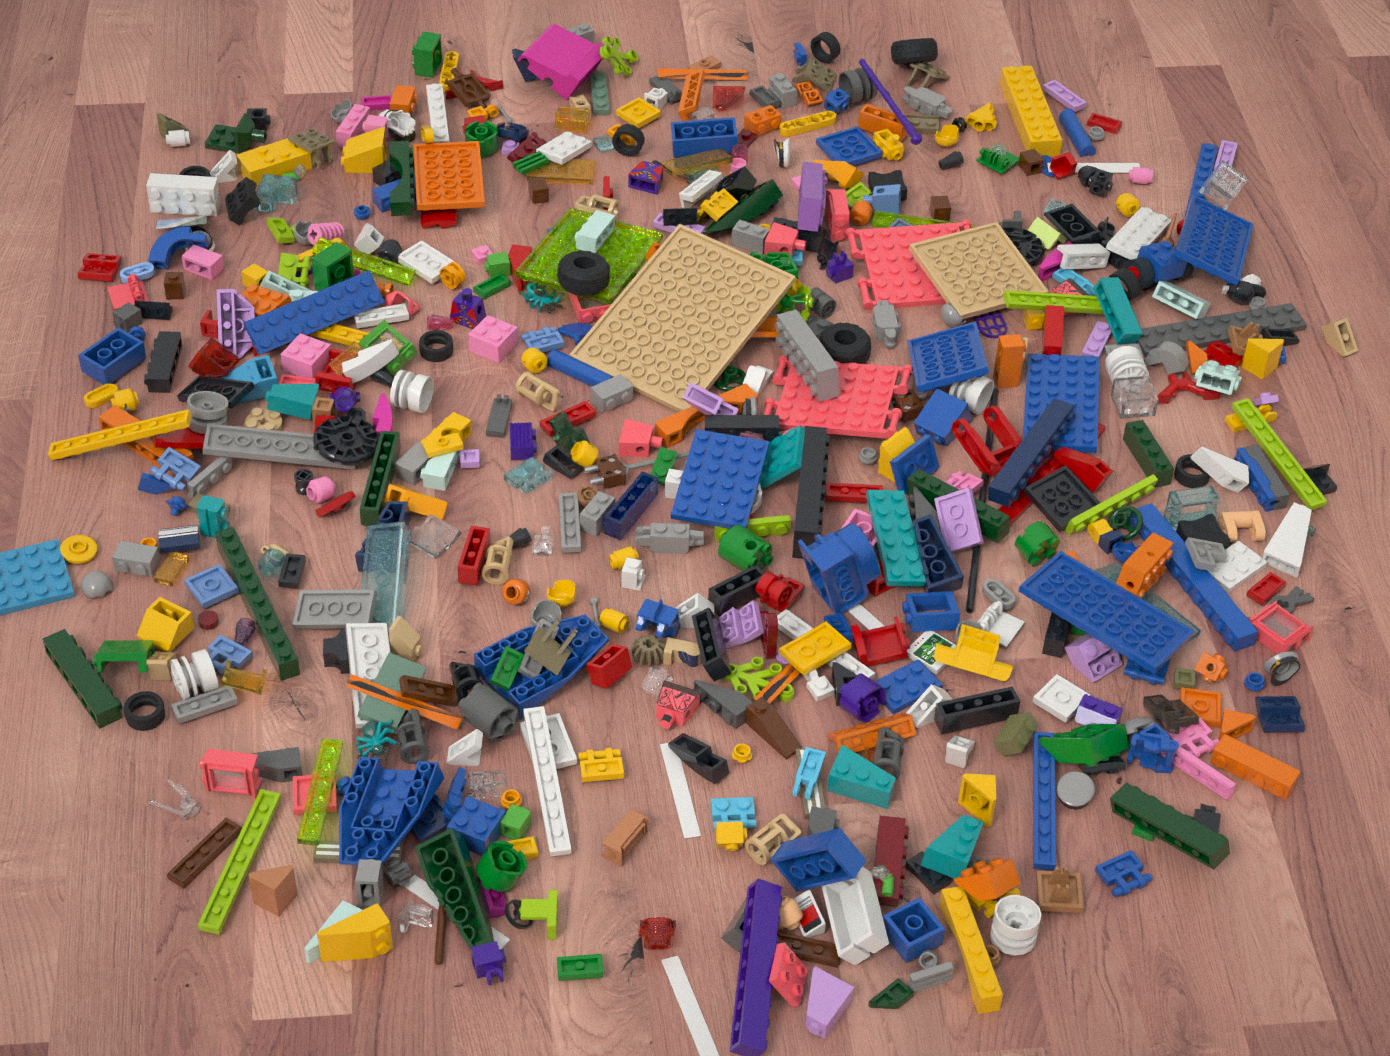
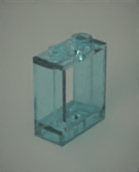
M1213 486L1170 491L1164 518L1176 531L1178 521H1193L1212 513L1216 517L1217 505L1220 503L1219 494L1215 492ZM1205 504L1204 511L1181 514L1182 507Z

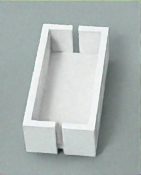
M150 173L146 188L151 213L217 217L221 206L217 177Z
M862 867L854 879L822 886L838 957L856 966L870 957V952L874 954L889 944L872 874L869 870Z

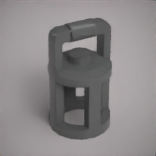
M412 708L401 720L396 733L400 743V757L402 761L408 764H417L418 761H424L428 758L429 746L426 744L425 726L420 722L419 711ZM411 748H420L421 755L412 757Z
M882 727L878 731L877 743L875 745L873 764L884 770V765L893 767L891 775L896 779L899 778L901 773V760L904 753L903 737L887 727Z

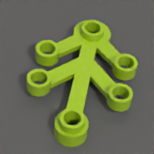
M609 36L602 39L604 45L600 47V56L614 65L613 69L617 75L621 73L625 76L630 75L632 70L623 60L628 64H633L638 61L637 53L634 50H630L627 53L618 52L621 45L617 37L613 39Z
M754 657L750 663L742 665L730 663L732 674L723 679L731 682L735 691L743 690L739 692L745 696L747 695V687L741 684L739 679L746 681L753 695V701H756L754 698L761 692L758 686L765 688L770 681L764 679L776 677L782 671V666L774 663L770 666V669L752 674L745 673L753 669L761 670L763 668V659L761 657ZM783 684L788 686L778 695V699L782 702H790L794 698V688L790 684Z

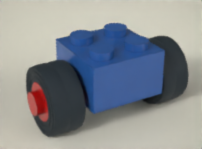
M1168 241L1141 246L1137 258L1127 261L1124 266L1125 269L1130 270L1137 277L1140 289L1149 287L1153 281L1158 283L1159 281L1170 279H1184L1191 276L1194 271V266L1191 263L1181 261L1174 256L1176 248Z

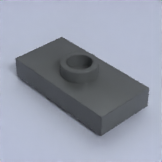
M763 85L753 88L749 92V95L763 107L772 105L775 108L780 106L781 101Z

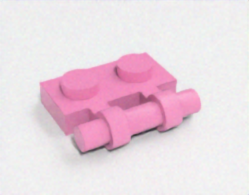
M962 471L952 473L946 483L959 490L969 487L974 494L983 486V479L970 473L964 476Z
M1200 717L1167 732L1171 740L1177 741L1180 747L1186 749L1197 758L1205 752H1212L1219 742L1217 738L1214 740L1209 738L1213 731ZM1198 742H1200V743L1202 744L1201 746H1198V747H1196V746L1194 745V744H1196V743H1198Z

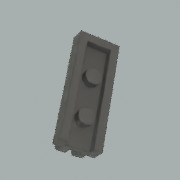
M658 76L649 78V84L653 88H663L668 92L667 102L670 105H673L674 101L681 100L682 91L669 79L658 78Z
M497 394V398H494L486 428V436L505 437L512 408V399H509L508 395H504V399H502L501 394Z

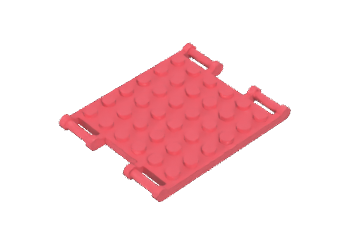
M964 220L959 223L860 230L846 229L845 235L849 240L851 258L864 259L869 278L862 277L857 280L863 297V308L866 310L873 309L877 305L878 300H887L889 305L893 304L894 308L946 304V301L909 251V245L971 229V221ZM855 238H859L862 251L857 248ZM867 288H871L874 301L870 299Z
M784 355L779 357V366L772 381L776 385H784L780 401H775L773 398L765 400L763 415H770L772 410H777L775 415H779V430H789L799 425L804 428L805 426L826 427L827 434L884 439L891 438L897 432L896 428L898 420L902 416V411L899 408L889 409L893 394H907L909 377L913 373L911 365L895 367L891 365L882 366L834 361L838 366L839 396L819 402L815 396H812L809 387L805 386L802 377L798 376L795 367L791 366L788 357ZM785 367H790L788 376H783ZM898 376H902L901 383L896 385ZM890 419V426L885 429L886 421Z

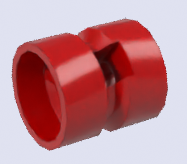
M766 572L762 575L756 585V593L765 599L770 598L769 602L777 607L784 606L793 592L792 585L784 580H780L772 572Z

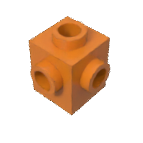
M1204 652L1194 670L1203 674L1202 678L1210 683H1213V681L1221 682V680H1225L1229 673V664L1224 662L1226 658L1217 653L1213 656Z

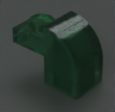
M566 411L558 413L549 420L555 433L552 438L563 450L571 453L575 443L581 441L590 443L583 427L572 426Z

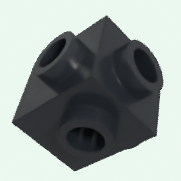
M1097 169L1095 174L1089 178V192L1105 197L1106 193L1112 189L1113 173Z

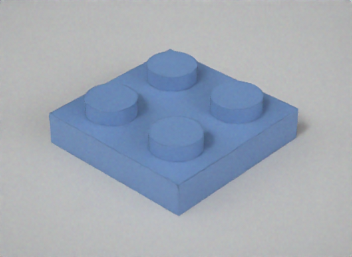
M220 564L184 579L185 586L203 609L239 593L237 585Z

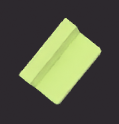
M1039 217L1034 220L1028 231L1036 234L1037 238L1042 240L1045 248L1051 250L1057 241L1064 244L1067 240L1065 236Z

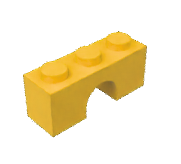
M453 412L422 441L458 432L463 443L472 434L471 420Z

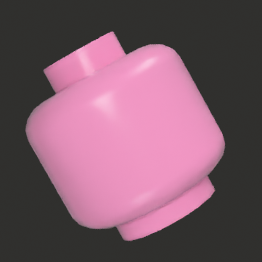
M326 476L311 480L306 488L309 499L315 503L331 500L336 491L335 483Z

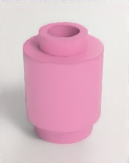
M1133 167L1132 170H1129L1128 180H1131V183H1152L1153 170L1143 167Z

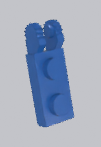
M461 767L458 768L451 782L442 814L448 819H452L460 807L464 794L463 790L468 780L465 779L467 770Z

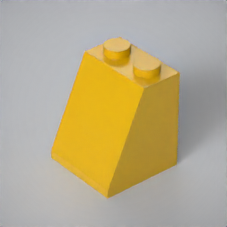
M380 127L347 139L346 146H343V156H341V166H344L345 173H373L372 168L386 161L385 127Z

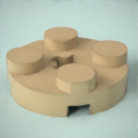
M254 408L245 419V427L281 431L283 427L280 412Z

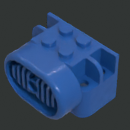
M854 523L846 525L835 533L830 532L824 537H821L820 534L815 535L816 542L808 547L802 540L798 541L812 587L834 614L844 613L862 602L868 595L867 584L876 580L881 575L873 546L865 533Z

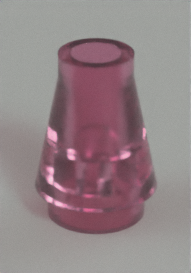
M434 314L427 316L428 330L453 328V318Z

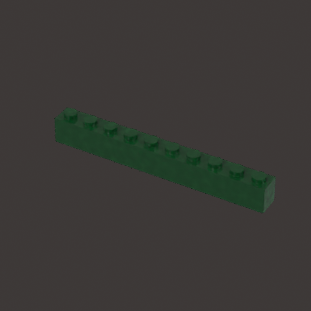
M234 526L215 532L219 553L233 582L238 587L240 597L280 680L283 681L300 675L298 657Z

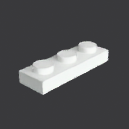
M405 303L369 309L354 316L357 329L378 325L384 319L387 323L409 320V313Z

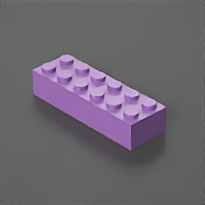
M803 162L799 188L797 229L818 232V226H822L826 170H823V164Z

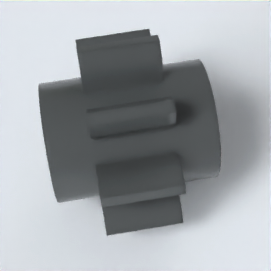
M394 859L386 864L388 870L384 872V876L391 886L396 884L397 887H402L410 882L407 877L411 875V869L405 861L399 862V860L395 861Z

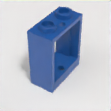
M953 591L906 594L905 602H902V611L906 613V624L910 625L912 632L956 630L959 624L960 612ZM927 610H944V611H937V612H920V613H917V612H916V611H927Z

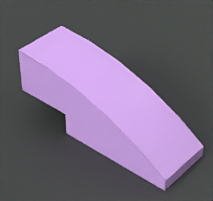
M690 382L682 398L705 415H736L738 408L724 402L723 398Z

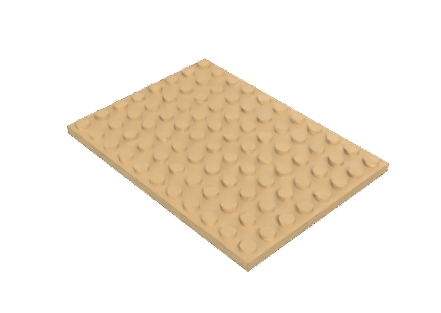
M679 224L569 356L614 377L622 374L633 385L634 391L680 412L691 407L690 404L682 399L690 382L708 391L795 283L796 276Z

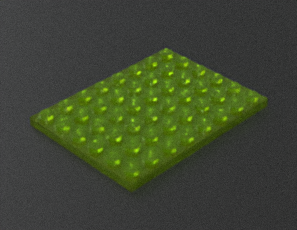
M569 208L515 270V277L565 291L557 280L558 263L566 254L573 251H581L576 249L575 234L577 231H580L582 225L593 214ZM615 220L614 231L596 252L603 256L610 265L608 286L598 294L584 297L598 300L605 304H612L646 261L645 255L654 241L657 243L661 242L663 233Z

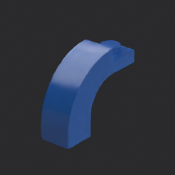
M191 227L175 228L164 233L156 240L151 248L148 261L154 265V268L169 270L171 259L178 250L192 247L193 245L208 249L209 241L203 233L196 232L194 234Z

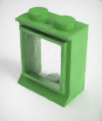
M384 319L358 343L361 350L392 339L399 354L386 364L384 368L393 376L408 361L415 357L417 351L413 343L392 328Z

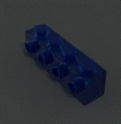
M643 471L638 475L603 519L604 534L618 540L625 536L658 495V477Z

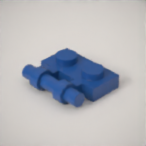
M1128 659L1123 675L1131 676V679L1134 680L1138 678L1149 681V684L1155 685V683L1163 685L1170 659L1154 674Z
M1132 850L1095 867V872L1107 887L1112 884L1117 886L1111 890L1114 897L1125 896L1131 890L1143 888L1146 886V883L1152 881L1149 873L1144 875L1140 873L1143 871L1144 865ZM1128 877H1131L1133 879L1127 883L1124 880Z

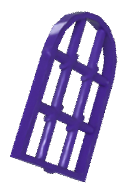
M996 310L998 315L988 312L990 316H983V314H980L981 317L978 318L973 316L978 330L985 337L999 338V336L1006 334L1007 326L999 310ZM999 317L1002 324H997L995 318ZM985 319H992L994 325L989 326ZM978 320H982L986 327H981ZM999 327H1004V332H1001ZM990 329H997L999 334L993 335Z

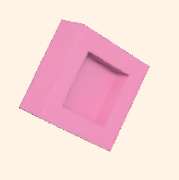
M487 245L471 249V255L478 265L487 262V254H493Z

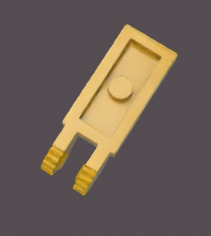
M1269 404L1256 408L1267 423L1276 420L1278 417L1276 412H1270L1272 407ZM1236 413L1225 416L1224 421L1233 432L1247 429Z

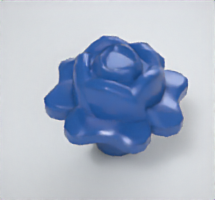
M172 496L171 500L165 501L171 508L170 514L173 516H178L179 511L189 508L185 504V499Z

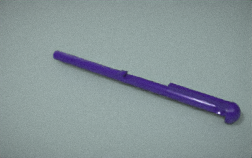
M860 59L859 64L911 136V143L914 145L920 144L922 142V135L916 132L906 116L902 114L890 97L889 92L885 90L866 61Z

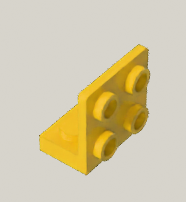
M724 188L719 193L716 191L709 201L706 199L700 205L702 209L697 211V223L707 215L717 222L733 209L738 201Z

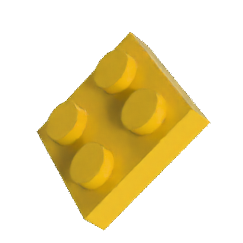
M638 97L616 109V115L629 124L640 128L660 117L661 110Z

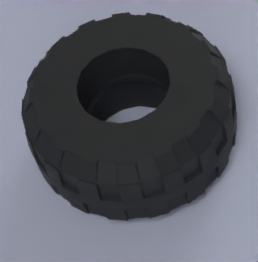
M934 38L900 40L893 42L891 46V58L896 65L932 62L938 57L937 42Z
M582 250L573 251L566 254L558 263L557 280L567 292L574 295L592 296L602 292L608 286L610 265L603 256L597 253Z
M847 322L832 324L823 330L819 336V341L834 361L866 364L870 358L871 338L863 328L856 324Z

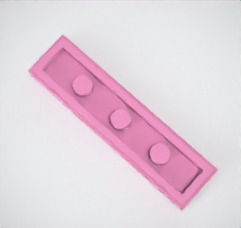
M1179 746L1175 752L1172 764L1229 801L1233 796L1236 783ZM1165 751L1160 752L1163 757L1166 756Z

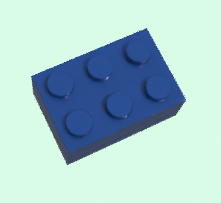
M118 327L84 350L78 357L81 371L105 385L114 382L145 360L146 353L143 341Z

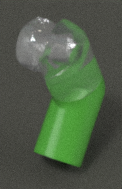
M297 165L292 173H283L284 181H299L306 172L304 165Z
M878 865V867H874L872 869V876L876 879L880 878L883 882L882 895L885 897L893 896L894 877L885 866Z

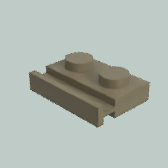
M907 114V118H910L909 122L917 133L936 134V131L939 132V116Z

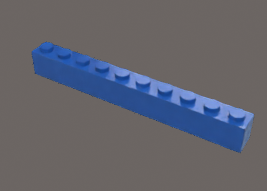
M1152 503L1136 508L1140 511L1143 518L1142 527L1138 533L1141 539L1145 541L1152 533H1155L1173 542L1171 548L1173 554L1170 560L1166 561L1165 566H1167L1172 577L1181 585L1183 591L1190 596L1193 603L1203 612L1204 617L1212 623L1214 629L1224 638L1226 644L1234 652L1255 645L1258 634L1257 629L1209 571L1200 570L1195 567L1185 542ZM1132 513L1130 522L1131 526L1135 529L1137 518Z

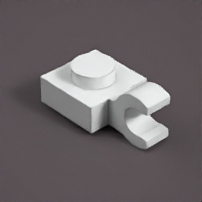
M816 669L805 675L808 681L806 688L816 702L834 695L835 689L825 676L819 677Z

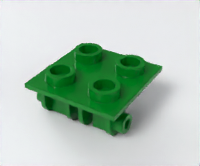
M997 146L992 147L990 150L988 148H981L979 152L981 156L976 159L977 162L1000 174H1003L1019 162V157Z

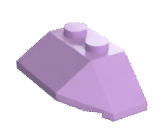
M216 289L219 361H238L252 347V341L243 323L255 318V307L235 289Z

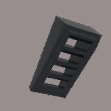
M1263 328L1260 333L1263 339H1283V346L1298 344L1300 341L1293 330Z
M558 445L544 455L543 462L569 479H572L584 470V467L575 463L572 457Z

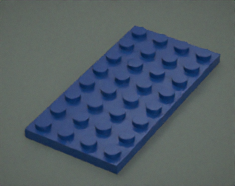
M1193 195L1188 206L1174 256L1181 261L1191 263L1197 269L1207 271L1212 276L1222 278L1228 284L1237 285L1241 277L1254 224Z
M1028 354L1023 439L1053 398L1074 404L1075 419L1073 423L1068 425L1065 434L1060 436L1057 445H1054L1051 451H1057L1064 446L1079 452L1097 453L1099 356Z
M1062 551L1058 552L1022 583L1018 590L1026 597L1153 674L1193 636L1195 631Z

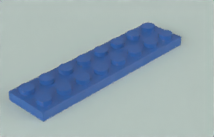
M369 270L245 321L243 325L260 356L291 343L300 333L306 336L379 306L385 301Z

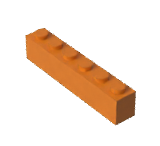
M116 405L98 416L101 430L140 421L137 417L130 415L126 410ZM152 437L122 443L158 467H162L157 462L167 448H156ZM172 448L194 462V455L190 450ZM168 470V473H170L174 477L176 476V474Z

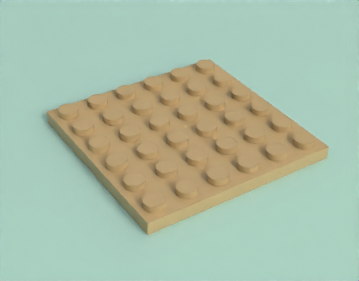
M998 222L909 245V251L946 303L949 302V305L954 307L963 319L1006 308L1007 306L1002 295L1005 290L1049 292Z

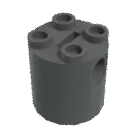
M477 683L467 697L461 699L458 704V708L461 709V717L475 729L483 732V735L492 742H498L512 733L518 721V709L490 687L481 683Z

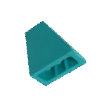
M273 384L271 391L267 390L265 401L268 402L267 410L310 420L319 384Z

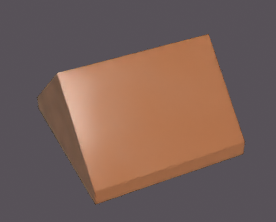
M293 865L248 873L253 903L277 916H280L298 895Z

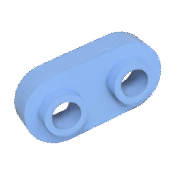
M143 262L124 268L120 271L121 281L128 283L130 274L137 275L139 281L149 279L155 274L154 265L149 262Z

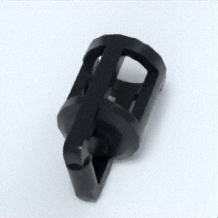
M458 662L450 663L451 679L456 687V694L459 700L466 698L468 695L467 690L473 688L477 683L483 685V682L480 680L479 670L474 665Z

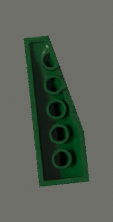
M773 179L755 186V189L750 194H744L737 200L738 203L733 209L717 222L711 223L701 234L710 235L733 228L739 220L748 221L759 214L767 213L769 211L768 207H773L780 202L778 199L783 196L782 192Z
M450 828L415 846L428 887L438 898V902L444 907L449 915L448 917L456 925L469 948L494 942L484 895L464 835L454 828Z

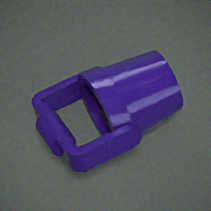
M340 387L334 393H330V399H334L338 410L346 412L355 406L356 400L360 402V392H354L349 387Z

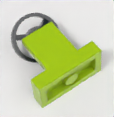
M549 890L548 899L511 900L505 906L507 920L518 929H526L532 924L533 920H547V938L557 940L558 891ZM510 904H513L515 907L513 911L515 917L513 919L509 912ZM517 919L529 920L527 925H520L515 922Z

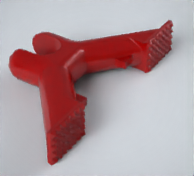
M470 70V73H473L484 87L489 88L490 91L504 89L503 80L497 81L477 76L474 70ZM451 89L445 90L446 99L457 98Z
M1186 372L1182 373V379L1176 378L1174 373H1171L1168 376L1170 384L1162 392L1154 396L1153 404L1169 403L1170 398L1176 397L1178 391H1190L1202 396L1203 400L1219 399L1221 392L1196 386V382L1191 381Z

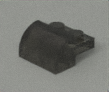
M1162 694L1143 697L1145 711L1152 718L1156 719L1169 733L1179 734L1180 727L1199 724V716L1180 699L1169 701Z

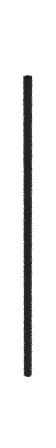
M997 388L993 389L990 407L997 406L999 392ZM991 411V417L995 420V414ZM987 425L985 444L992 453L994 433ZM982 472L983 486L980 488L979 500L986 503L989 475ZM981 544L973 546L966 603L967 613L974 611Z

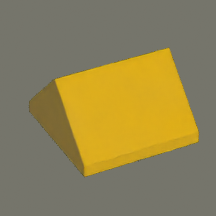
M1248 338L1242 360V368L1263 380L1277 369L1284 340Z
M965 773L962 775L958 803L977 819L983 821V824L988 828L992 826L996 803L995 775Z

